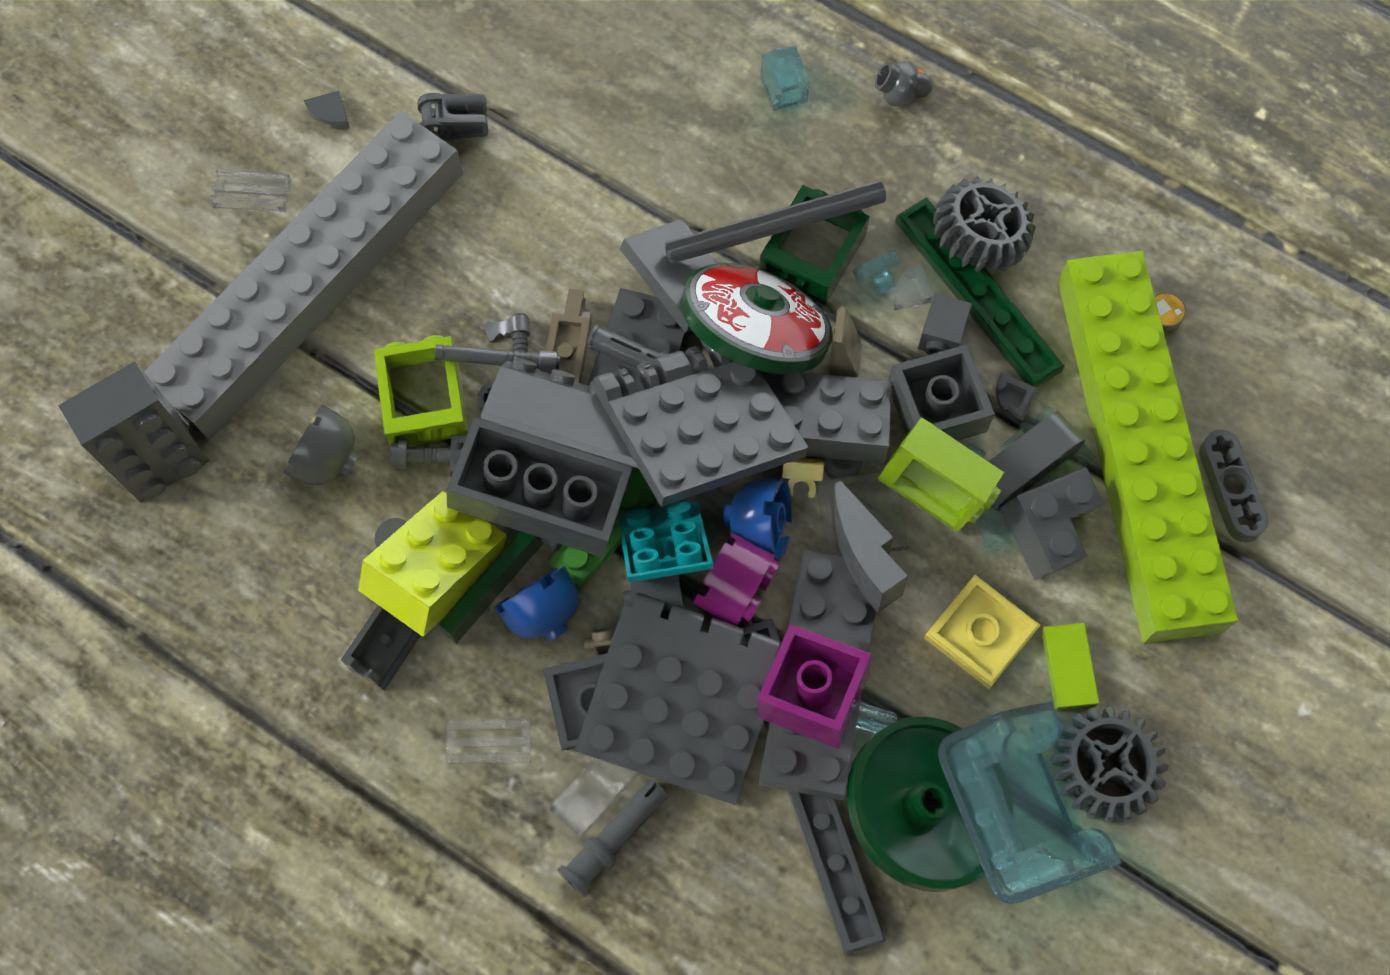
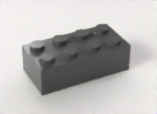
M135 361L58 405L81 446L139 502L159 496L165 491L167 486L180 478H187L196 474L202 465L209 462L208 457L187 423Z
M474 417L447 487V508L604 558L628 486L632 467Z

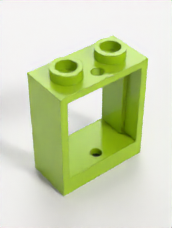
M432 335L418 342H392L383 348L374 349L384 435L390 446L391 443H399V439H407L408 446L451 439V435H468L469 431L458 362L445 361L451 408L398 418L395 415L390 369L439 361L435 360L436 344L454 346L451 336Z
M921 417L896 449L877 479L955 532H958L967 522L974 525L984 510H989L1001 493V489L996 487L1004 472Z

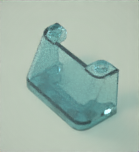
M1052 701L997 712L948 735L939 746L938 756L941 767L989 885L995 896L1007 904L1023 902L1122 864L1113 842L1102 830L1090 828L1075 833L1042 755V752L1055 746L1062 733L1061 723Z

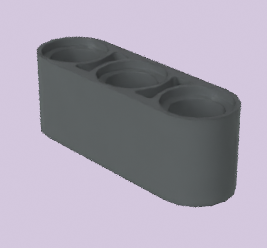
M1059 411L1046 417L988 461L1004 472L996 487L1001 489V493L992 505L996 511H1000V507L1016 496L1025 493L1073 456L1084 445L1085 439Z

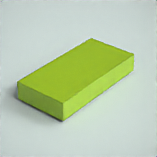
M1085 623L1044 626L1041 633L1055 710L1097 706L1099 698Z

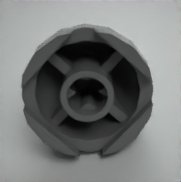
M321 405L316 412L319 416L316 417L313 424L310 423L288 461L289 465L283 471L286 475L308 485L330 483L339 473L347 476L358 457L357 454L352 452L355 443L353 428L345 418L324 405Z

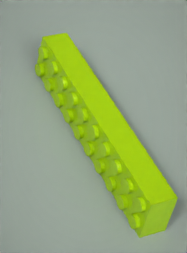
M1143 251L1067 260L1058 279V285L1142 642L1146 644L1224 633L1238 621L1144 253Z

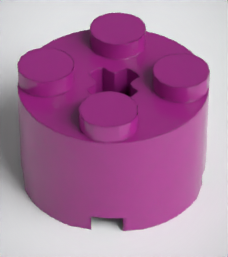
M731 532L727 543H724L713 563L714 569H710L703 582L705 585L700 593L705 595V597L697 594L693 604L729 624L738 626L741 623L747 626L761 601L754 594L758 587L766 591L780 563L773 560L775 555Z

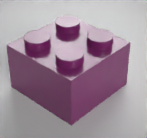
M790 624L757 698L758 718L839 749L869 677L871 654Z

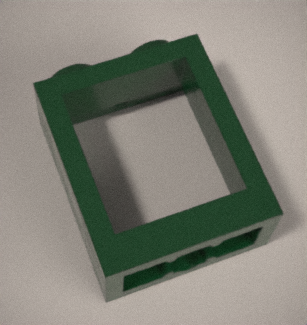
M802 185L790 206L827 196L828 194L820 189H811ZM857 210L825 220L850 232L827 272L781 250L792 229L771 236L760 254L759 268L788 280L814 300L826 305L867 234L870 216L864 214L862 210Z

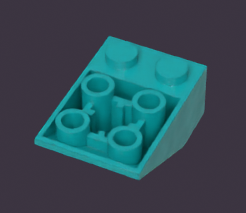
M678 501L666 507L654 509L635 508L627 513L618 514L628 583L714 569L698 502Z

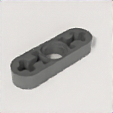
M1215 430L1202 442L1199 449L1200 458L1228 533L1237 541L1244 543L1252 542L1267 529L1268 516L1240 441L1233 433L1227 430ZM1216 443L1220 448H1227L1228 452L1224 456H1222L1221 452H1213L1212 448ZM1225 463L1226 468L1222 471H1219L1221 466ZM1235 477L1240 480L1243 485V493L1233 495L1227 492L1223 485L1224 478ZM1247 500L1248 503L1242 508L1241 503ZM1243 516L1247 520H1254L1255 525L1251 529L1248 525H1240L1239 520Z

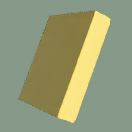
M974 575L925 634L924 639L986 688L990 689L1037 631L1040 624L977 575Z

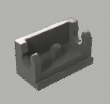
M377 605L341 661L350 671L385 691L421 635Z

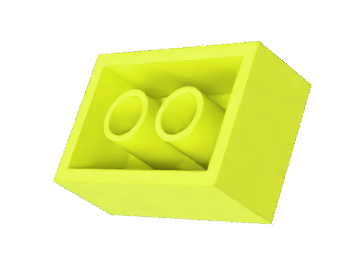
M442 491L363 560L358 591L424 637L448 614L503 551L507 534L486 520L447 508V493Z

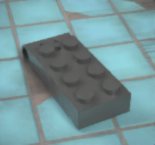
M709 366V367H708V369H713V368H715L714 366ZM760 371L807 444L808 450L805 456L885 464L889 449L892 381L804 372L775 374Z

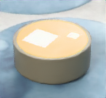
M1162 292L1156 294L1155 299L1164 333L1172 332L1181 325L1186 317L1185 303L1173 293Z

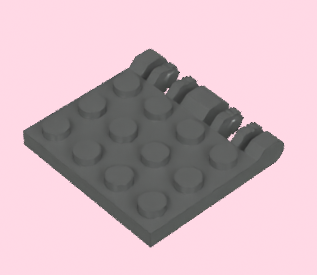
M697 346L688 348L685 351L686 356L682 351H677L655 358L653 360V368L648 361L639 363L637 375L645 389L637 392L635 381L625 368L617 370L614 373L615 376L610 372L593 379L597 397L661 507L803 458L807 453V444L760 371L736 363L709 346L707 353L715 367L713 369H708L707 360Z

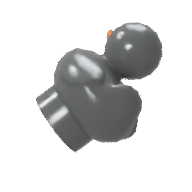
M902 61L896 64L886 62L881 66L876 75L875 88L883 92L884 99L889 105L908 106L915 101L916 97L923 98L931 92L932 80L921 69L917 70L910 62Z

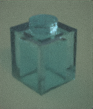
M797 47L777 48L761 55L760 77L773 111L808 102L810 80Z

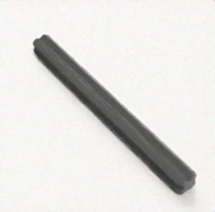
M875 181L670 240L665 243L666 255L669 262L674 264L875 206L886 201V190L881 181Z

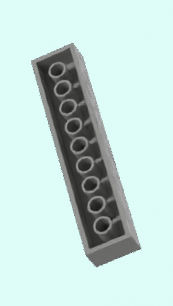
M400 111L144 371L189 426L208 441L463 175L457 150Z

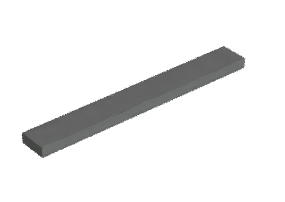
M773 619L743 627L744 632L740 645L747 646L752 631L780 640ZM763 720L768 734L770 722ZM787 791L844 956L886 942L837 800Z

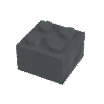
M967 344L892 365L888 381H892L891 396L906 436L921 417L956 441L988 431L995 413Z

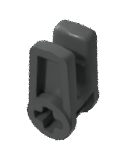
M427 93L418 99V111L422 114V122L420 124L443 141L488 135V121L485 116L487 113V101L484 94Z

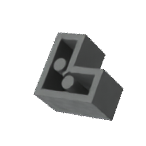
M1086 467L1018 495L1000 507L1034 580L1059 571L1088 556L1071 521L1087 515L1102 506L1104 502Z

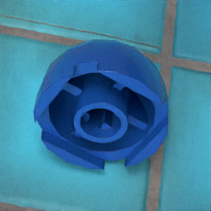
M782 478L754 479L745 483L736 492L732 504L726 505L724 510L725 528H730L731 532L775 555L774 559H782L786 553L790 536H781L784 532L785 522L792 523V500L788 483H782L784 481Z
M563 565L559 569H555L519 589V592L515 594L516 596L511 599L508 596L494 606L501 621L513 634L530 640L544 636L547 642L569 630L566 622L576 612L578 590L566 566Z

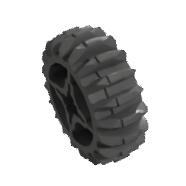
M977 176L971 182L963 178L957 185L952 184L947 189L945 195L940 198L936 206L937 210L935 211L932 223L935 225L934 236L941 238L940 248L950 249L949 259L958 257L962 260V267L967 264L974 265L976 273L985 267L992 274L998 268L1005 272L1012 265L1020 262L1028 252L1035 235L1036 226L1033 224L1035 214L1027 211L1028 202L1018 200V192L1010 193L1006 190V183L1002 186H997L992 178L983 183Z
M1107 706L1103 710L1102 716L1095 707L1087 710L1086 718L1077 713L1071 719L1073 726L1064 724L1061 727L1060 732L1064 738H1056L1053 741L1052 746L1062 754L1051 756L1050 763L1054 766L1062 767V770L1055 772L1052 775V780L1057 782L1065 780L1067 785L1059 791L1060 796L1066 797L1073 793L1077 798L1072 802V809L1077 810L1084 804H1087L1086 816L1090 819L1095 818L1101 809L1102 818L1106 823L1112 822L1116 814L1121 821H1128L1131 819L1132 811L1137 815L1147 811L1145 802L1149 804L1156 803L1159 797L1154 790H1161L1166 785L1163 778L1156 775L1168 770L1169 765L1156 759L1166 752V748L1161 746L1153 747L1151 742L1158 737V732L1151 731L1145 735L1141 730L1145 726V719L1140 718L1134 724L1130 723V710L1122 711L1118 718H1116L1113 706ZM1105 732L1116 735L1120 739L1114 745H1105L1098 739L1092 741L1086 735ZM1131 748L1138 759L1139 777L1136 776L1138 771L1129 762ZM1078 750L1082 752L1080 757L1086 761L1089 767V775L1086 780H1084L1078 768ZM1118 751L1117 755L1113 758L1115 764L1112 767L1114 769L1107 771L1099 777L1100 773L1104 770L1102 766L1105 762L1104 759ZM1105 782H1109L1119 788L1124 786L1131 794L1122 797H1111L1097 792V789Z

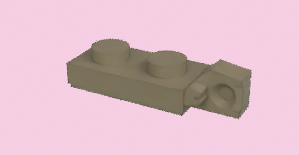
M569 288L565 309L557 308L556 313L552 314L545 351L557 352V355H560L559 370L573 374L575 376L574 381L581 383L588 347L587 341L592 325L591 312L584 311L586 302L584 290Z

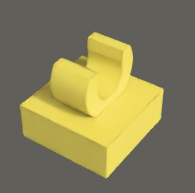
M803 457L783 464L782 478H788L786 483L789 485L791 496H793L794 485L800 481L807 483L809 486L808 498L815 496L817 490L815 481H823V459Z

